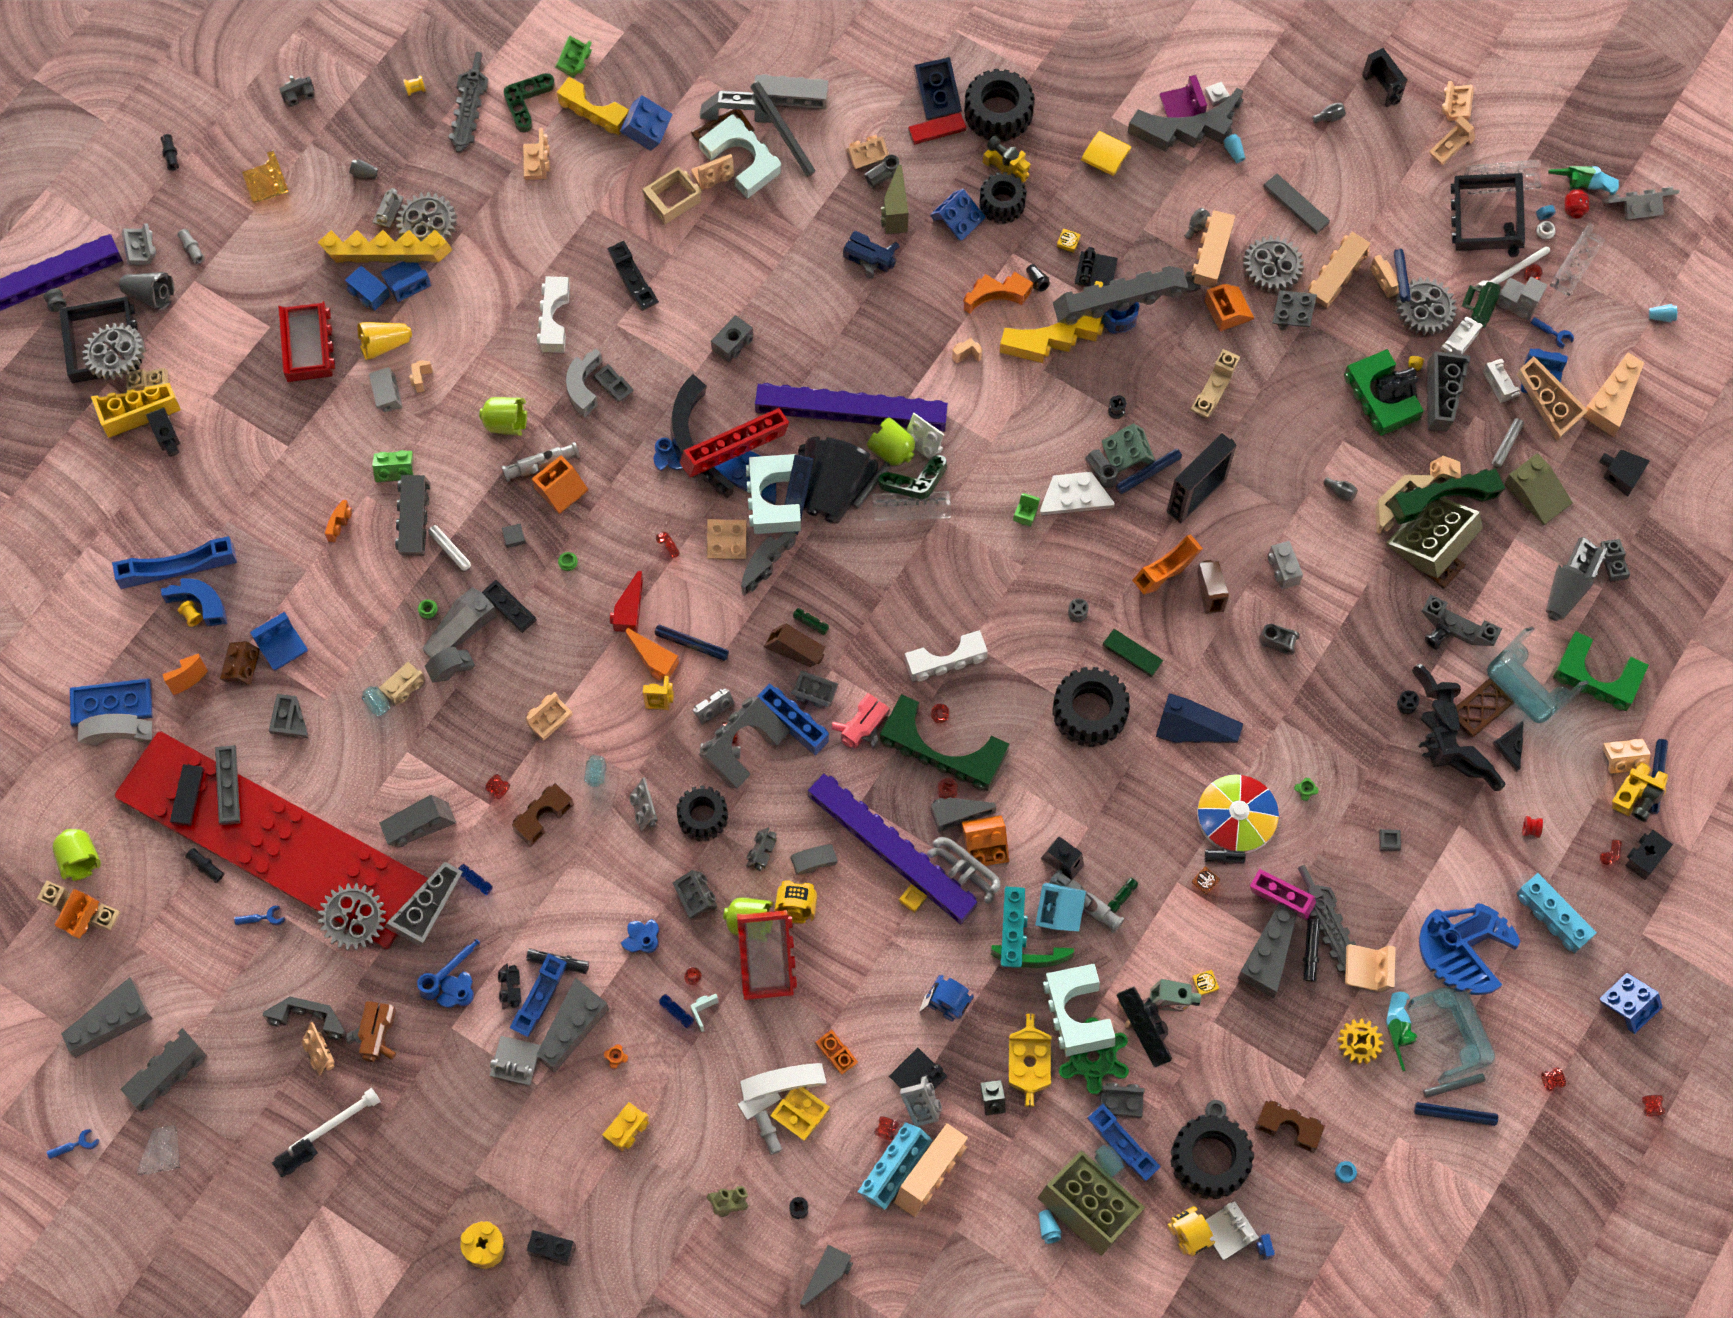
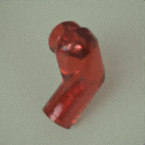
M665 531L656 535L657 542L665 544L671 558L679 556L680 552L670 535Z
M1612 840L1611 850L1606 853L1602 852L1599 856L1602 864L1610 865L1620 859L1622 841Z

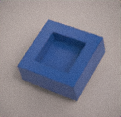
M1261 1235L1258 1239L1259 1242H1256L1258 1253L1263 1256L1264 1260L1271 1259L1275 1253L1270 1235Z

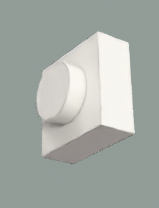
M1222 82L1205 88V94L1212 106L1222 103L1230 97Z

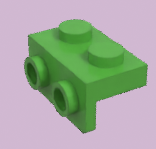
M569 35L555 68L573 78L578 73L581 74L586 66L583 62L585 58L588 59L592 52V49H590L592 42L588 41L584 44Z
M400 450L398 452L374 453L372 467L375 482L400 481L401 475H413V452Z

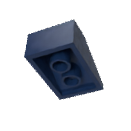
M950 57L913 66L926 119L962 111Z

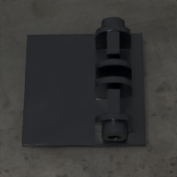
M1088 247L1085 252L1081 251L1074 284L1090 287L1094 286L1096 281L1103 282V286L1110 285V281L1114 280L1118 258L1096 254L1093 247Z
M917 1047L889 1075V1078L902 1089L921 1084L922 1077L926 1076L929 1083L933 1084L935 1090L948 1076L943 1072V1068L939 1064L936 1065Z

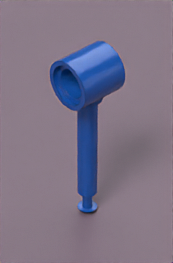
M474 939L475 942L467 945L436 975L426 973L419 977L417 986L419 994L423 999L432 1000L439 995L440 981L470 955L477 944L480 945L478 939ZM426 984L434 985L429 990L423 988Z

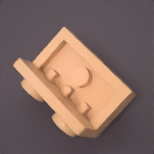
M1448 81L1447 88L1444 90L1445 103L1442 105V112L1446 115L1448 121H1456L1460 116L1470 120L1474 94L1473 85L1454 86L1452 81Z
M1381 255L1375 256L1370 270L1387 298L1399 294L1397 276L1387 260H1383Z
M555 692L552 695H547L542 700V704L537 708L531 709L525 718L527 725L543 741L573 715L572 711L558 698Z
M1643 739L1604 743L1603 751L1609 761L1608 771L1610 774L1630 772L1632 768L1636 770L1641 763L1649 766L1651 754Z

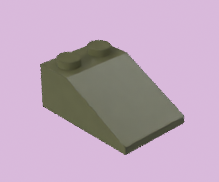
M902 165L897 166L884 198V206L881 207V227H885L886 234L908 232L909 213Z
M1538 453L1510 473L1504 484L1543 525L1547 524L1573 503L1551 466Z

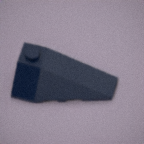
M1169 693L1156 737L1174 743H1182V741H1193L1194 743H1200L1201 741L1238 743L1243 723L1190 699Z

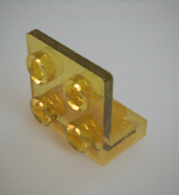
M274 150L266 152L269 160H266V164L242 172L253 203L289 192Z

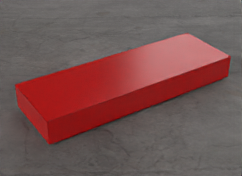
M960 112L909 126L908 130L914 145L966 131V125Z

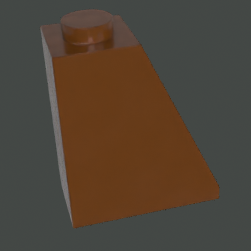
M1203 561L1199 563L1197 574L1204 613L1224 612L1229 594L1219 561Z
M785 623L771 631L764 648L812 667L820 664L823 660L825 646Z

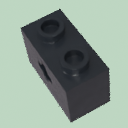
M1654 830L1649 835L1644 833L1638 841L1640 844L1637 850L1633 848L1626 856L1629 861L1625 866L1644 880L1648 878L1673 846L1671 842Z
M532 1230L526 1251L530 1256L570 1266L576 1245L574 1241Z

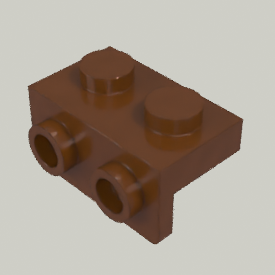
M247 641L229 643L220 679L224 682L241 681L246 685H251L260 649Z

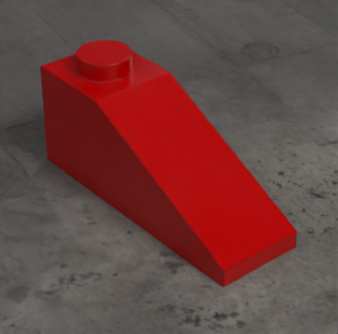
M642 571L636 573L615 604L614 613H610V624H613L614 631L626 632V629L629 628L638 633L643 586Z

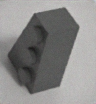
M429 795L379 822L387 844L400 848L411 841L456 824V820L447 801Z

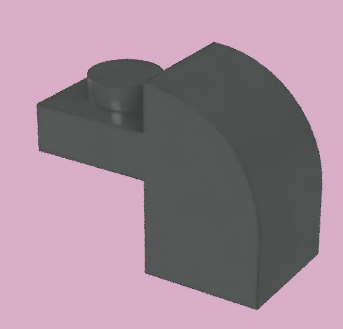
M450 647L434 655L427 662L425 668L433 683L448 681L455 672L472 670L475 664L467 649L457 650L456 647Z

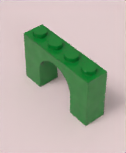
M1388 349L1347 365L1344 373L1346 383L1351 385L1355 398L1361 402L1363 412L1369 416L1373 429L1378 431L1380 436L1420 420L1424 412L1415 395L1394 404L1383 403L1373 396L1370 384L1377 378L1392 374L1396 367V362Z
M1575 631L1553 678H1556L1562 684L1575 687L1581 693H1588L1594 696L1598 701H1605L1618 710L1627 711L1635 698L1649 665L1630 657L1619 679L1609 683L1597 681L1589 675L1585 667V658L1594 639Z

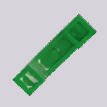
M991 945V955L1001 960L1002 945ZM1054 947L1052 955L1022 954L1021 967L1044 968L1064 963L1073 958L1074 948Z

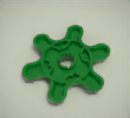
M1091 1017L1088 1018L1085 1021V1023H1092L1099 1020ZM1116 1033L1114 1047L1095 1050L1094 1052L1099 1055V1059L1095 1062L1088 1059L1087 1054L1089 1052L1071 1055L1070 1060L1060 1066V1076L1064 1079H1069L1076 1074L1083 1075L1087 1080L1086 1088L1091 1094H1098L1102 1090L1101 1081L1107 1074H1112L1119 1079L1126 1078L1129 1069L1125 1064L1117 1060L1116 1053L1127 1045V1036L1123 1033Z

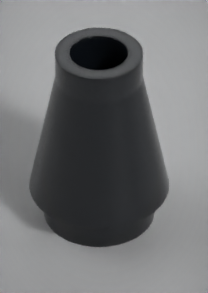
M1031 264L1026 268V272L1031 282H1033L1035 290L1042 292L1050 286L1049 277L1037 268L1035 264Z

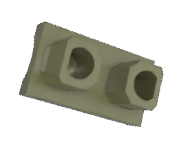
M738 1186L734 1190L719 1189L718 1192L709 1193L706 1196L707 1200L712 1204L714 1214H719L721 1217L728 1216L730 1212L742 1211L748 1208L746 1202L748 1194L743 1186Z

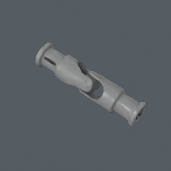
M572 442V445L563 448L557 447L518 460L515 464L501 467L506 481L509 482L510 479L519 476L525 477L543 470L560 455L569 460L575 457L580 458L576 443Z
M1061 869L1053 875L1049 882L1050 884L1085 890L1074 879L1070 880L1066 877ZM1086 893L1083 910L1098 922L1106 924L1111 928V932L1115 933L1125 919L1114 914L1109 906L1092 893ZM1093 899L1098 906L1095 912L1087 908L1093 903Z

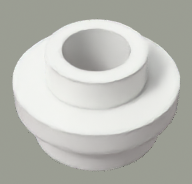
M1544 221L1537 226L1536 233L1542 239H1551L1555 234V227L1553 223Z

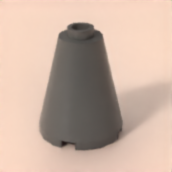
M165 272L124 275L119 281L122 293L158 310L166 309L171 303L169 301L170 295H174L173 278Z
M1558 565L1546 607L1547 616L1555 621L1563 620L1594 584L1593 579L1590 576L1586 579L1583 577L1584 572L1574 567L1563 565L1561 568V565Z

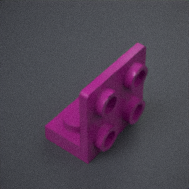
M1196 75L1189 76L1186 87L1162 92L1159 96L1166 116L1170 118L1196 116L1205 113L1207 109V102Z

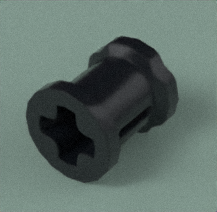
M1113 396L1109 402L1108 414L1114 419H1120L1125 414L1127 402L1123 396Z
M1439 623L1430 635L1425 636V642L1437 650L1440 648L1443 640L1451 636V633L1447 627Z
M795 1197L791 1200L789 1204L791 1216L796 1220L804 1219L807 1216L808 1202L804 1198ZM802 1204L803 1211L798 1210L795 1212V1205L800 1206Z

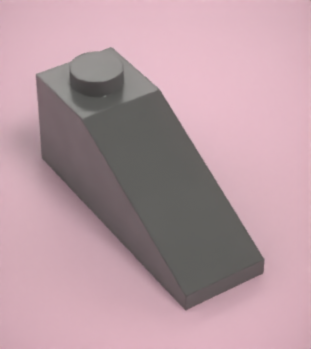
M939 798L931 804L930 811L938 832L962 825L964 821L976 820L996 813V804L957 798Z
M827 1245L800 1302L801 1308L805 1309L839 1282L844 1274H849L853 1263L850 1262L851 1255Z

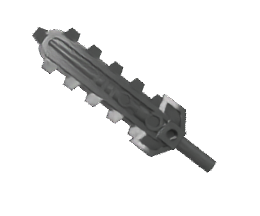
M481 52L475 53L472 69L460 74L458 77L457 89H459V92H462V95L456 100V103L459 104V109L454 110V115L457 116V119L452 121L451 127L455 128L454 133L449 134V139L452 140L456 147V152H462L469 143L474 142L475 136L471 134L472 131L477 129V124L474 123V120L478 119L480 114L476 110L477 107L482 105V100L479 99V96L487 92L489 80L479 70L483 55Z
M1302 865L1298 867V870L1308 888L1306 892L1313 895L1316 900L1310 916H1315L1316 919L1321 920L1320 930L1325 934L1322 940L1324 944H1330L1332 951L1329 954L1331 958H1337L1339 962L1336 966L1339 972L1343 971L1346 974V946L1349 944L1356 945V943L1349 940L1348 935L1350 931L1348 927L1343 928L1340 923L1343 920L1342 915L1336 914L1333 909L1336 906L1337 899L1332 889L1319 886V884L1315 886L1306 866Z

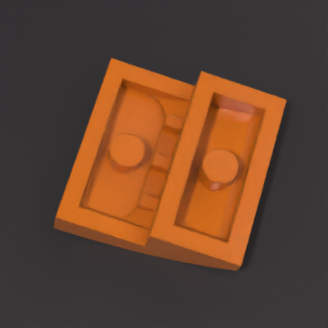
M199 653L179 660L181 668L162 674L173 696L192 687L208 672Z

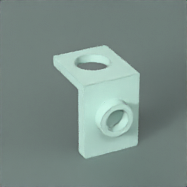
M716 994L709 997L702 996L696 1000V1003L690 1005L701 1032L704 1031V1027L697 1012L718 1003Z

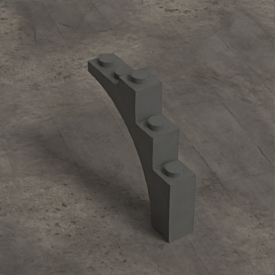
M1236 88L1231 96L1219 106L1208 112L1191 117H1162L1138 109L1129 122L1127 133L1165 152L1169 146L1173 147L1176 140L1194 148L1198 142H1202L1204 136L1222 144L1224 139L1231 136L1233 132L1231 127L1235 116L1234 111L1236 108L1240 109L1243 104V90Z

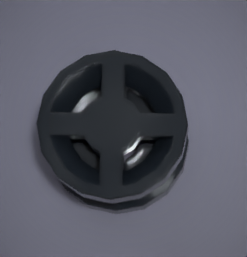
M1404 691L1397 701L1398 710L1403 714H1412L1419 704V696L1414 691Z

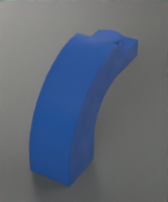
M182 578L180 579L181 586L170 585L167 588H161V596L165 603L189 600L201 604L203 620L207 627L227 624L223 603L216 591L208 584L196 579Z

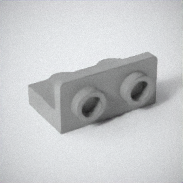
M926 1076L922 1077L921 1084L901 1089L900 1095L914 1126L917 1127L939 1121L942 1105L940 1100L936 1099L934 1086L932 1083H929Z

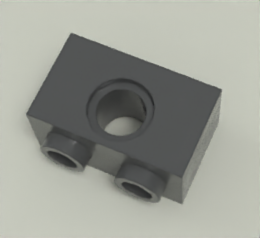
M735 315L711 340L712 350L730 362L733 358L739 356L741 349L745 345H749L752 342L753 327Z

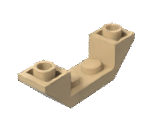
M1225 349L1222 350L1202 393L1197 396L1190 411L1207 419L1211 416L1232 378L1240 356Z
M1404 475L1378 499L1375 513L1376 531L1379 535L1384 530L1386 532L1389 531L1395 524L1393 522L1395 517L1389 507L1390 502L1394 498L1393 496L1399 492L1406 493L1408 490L1411 491L1417 487H1421V489L1428 487L1434 481L1432 475Z
M46 881L37 899L61 913L71 893L64 887ZM101 903L100 906L98 905V911L91 917L88 925L97 929L111 931L121 912Z

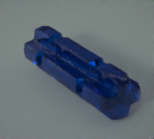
M462 864L458 868L463 871L461 876L465 877V880L477 889L480 888L482 893L488 895L492 891V885L487 881L485 882L481 876L470 870L467 865Z
M664 994L659 999V1004L666 1008L678 1021H681L684 1027L688 1028L692 1025L694 1019L689 1014L686 1015V1011L675 1001L672 1002L667 994Z

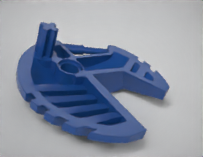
M1477 903L1473 908L1441 911L1435 909L1429 914L1422 925L1419 935V949L1430 972L1437 971L1434 977L1438 980L1446 979L1443 982L1444 985L1447 987L1457 985L1454 990L1461 993L1471 989L1470 995H1486L1501 988L1502 984L1471 947L1489 938L1516 950L1520 943L1518 934L1512 925L1510 928L1508 927V920L1504 916L1501 919L1498 916L1499 912L1481 903ZM1473 913L1472 916L1457 924H1452L1448 919L1462 914Z

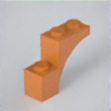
M1015 271L1011 277L1008 276L1004 280L1003 284L985 274L982 279L979 278L975 282L972 292H968L963 299L964 311L970 314L979 305L992 300H1009L1023 305L1032 293L1033 282Z
M1191 534L1187 535L1162 558L1143 567L1132 581L1144 595L1157 591L1167 578L1180 575L1203 548Z

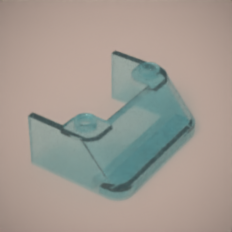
M1532 626L1523 629L1488 665L1487 673L1534 722L1544 723L1569 704L1589 682L1587 680L1582 681L1571 691L1565 687H1557L1549 693L1522 666L1529 657V652L1522 642L1535 630Z
M1455 987L1440 988L1414 997L1406 1006L1407 1010H1411L1435 1001L1436 1005L1442 1009L1451 1008L1467 1046L1459 1054L1462 1066L1445 1071L1439 1077V1083L1488 1067L1495 1059L1494 1050L1467 991L1462 993L1455 991Z

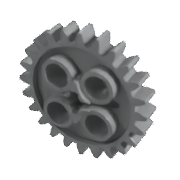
M421 192L420 198L413 195V201L407 199L408 205H401L404 211H398L400 217L396 218L397 223H399L396 227L399 230L400 237L410 230L422 242L431 232L436 230L444 239L446 237L452 239L450 232H456L453 226L457 225L455 220L457 215L454 213L455 210L451 206L450 201H445L444 196L439 198L437 193H435L431 197L430 192H428L426 197H424ZM430 208H435L432 212H427ZM418 216L417 219L411 220L412 217ZM438 223H443L440 227H435ZM426 231L425 234L418 235L420 232Z
M1270 235L1269 240H1266L1263 236L1261 242L1256 239L1254 245L1250 244L1249 249H1246L1243 259V269H1246L1245 275H1250L1248 281L1255 280L1254 286L1260 284V290L1267 287L1268 292H1270L1271 288H1274L1276 293L1278 288L1285 291L1286 286L1291 289L1293 283L1297 284L1298 278H1301L1304 269V259H1301L1302 253H1297L1299 247L1292 248L1293 242L1287 244V238L1280 241V237L1277 236L1276 240H1273V237Z
M1419 277L1417 282L1412 279L1409 283L1411 300L1402 303L1399 294L1396 297L1395 306L1398 307L1396 313H1401L1398 319H1404L1403 325L1409 324V330L1415 328L1416 334L1420 330L1423 332V336L1426 335L1427 331H1429L1431 336H1433L1435 331L1440 334L1442 329L1446 330L1448 325H1451L1456 316L1455 311L1457 307L1454 306L1456 300L1451 299L1454 294L1447 293L1449 287L1442 288L1443 282L1437 285L1436 279L1433 282H1430L1429 277L1425 281Z
M114 323L112 328L107 324L106 330L99 328L100 333L93 332L94 338L87 339L90 344H84L86 350L82 351L85 356L83 360L86 363V367L93 375L96 374L98 378L103 376L105 380L109 376L112 380H115L116 375L122 379L123 373L129 376V370L136 371L135 364L141 365L139 359L145 358L142 354L146 352L144 348L145 343L141 334L135 328L132 329L130 325L125 327L123 323L119 327ZM104 343H107L112 350H109L108 346ZM119 353V355L121 356V358H123V359H125V360H121V359L118 357L117 354Z
M347 883L345 890L341 886H339L338 893L331 890L333 896H325L328 903L320 904L325 910L318 911L319 915L324 916V918L318 920V923L325 924L320 928L321 931H327L324 936L325 939L332 937L330 943L334 944L337 941L339 949L345 944L347 951L351 945L354 946L356 951L358 944H361L363 948H366V941L373 944L371 937L379 938V934L376 931L384 930L379 924L386 922V919L380 917L386 914V911L380 910L384 903H377L380 896L372 897L374 890L372 889L367 893L365 885L361 890L358 889V883L355 884L354 889H351L349 883ZM346 898L353 902L352 906L347 909L341 906L342 900ZM357 900H360V905L355 912L357 920H352L348 933L344 934V930L349 922L347 915L353 913ZM362 907H370L372 909L369 916L361 915L360 910ZM338 917L344 920L343 926L339 928L334 927L332 924L333 920ZM360 925L364 931L361 935H354L352 928Z

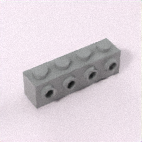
M766 74L755 75V82H760L774 105L817 109L827 108L828 80L769 76Z

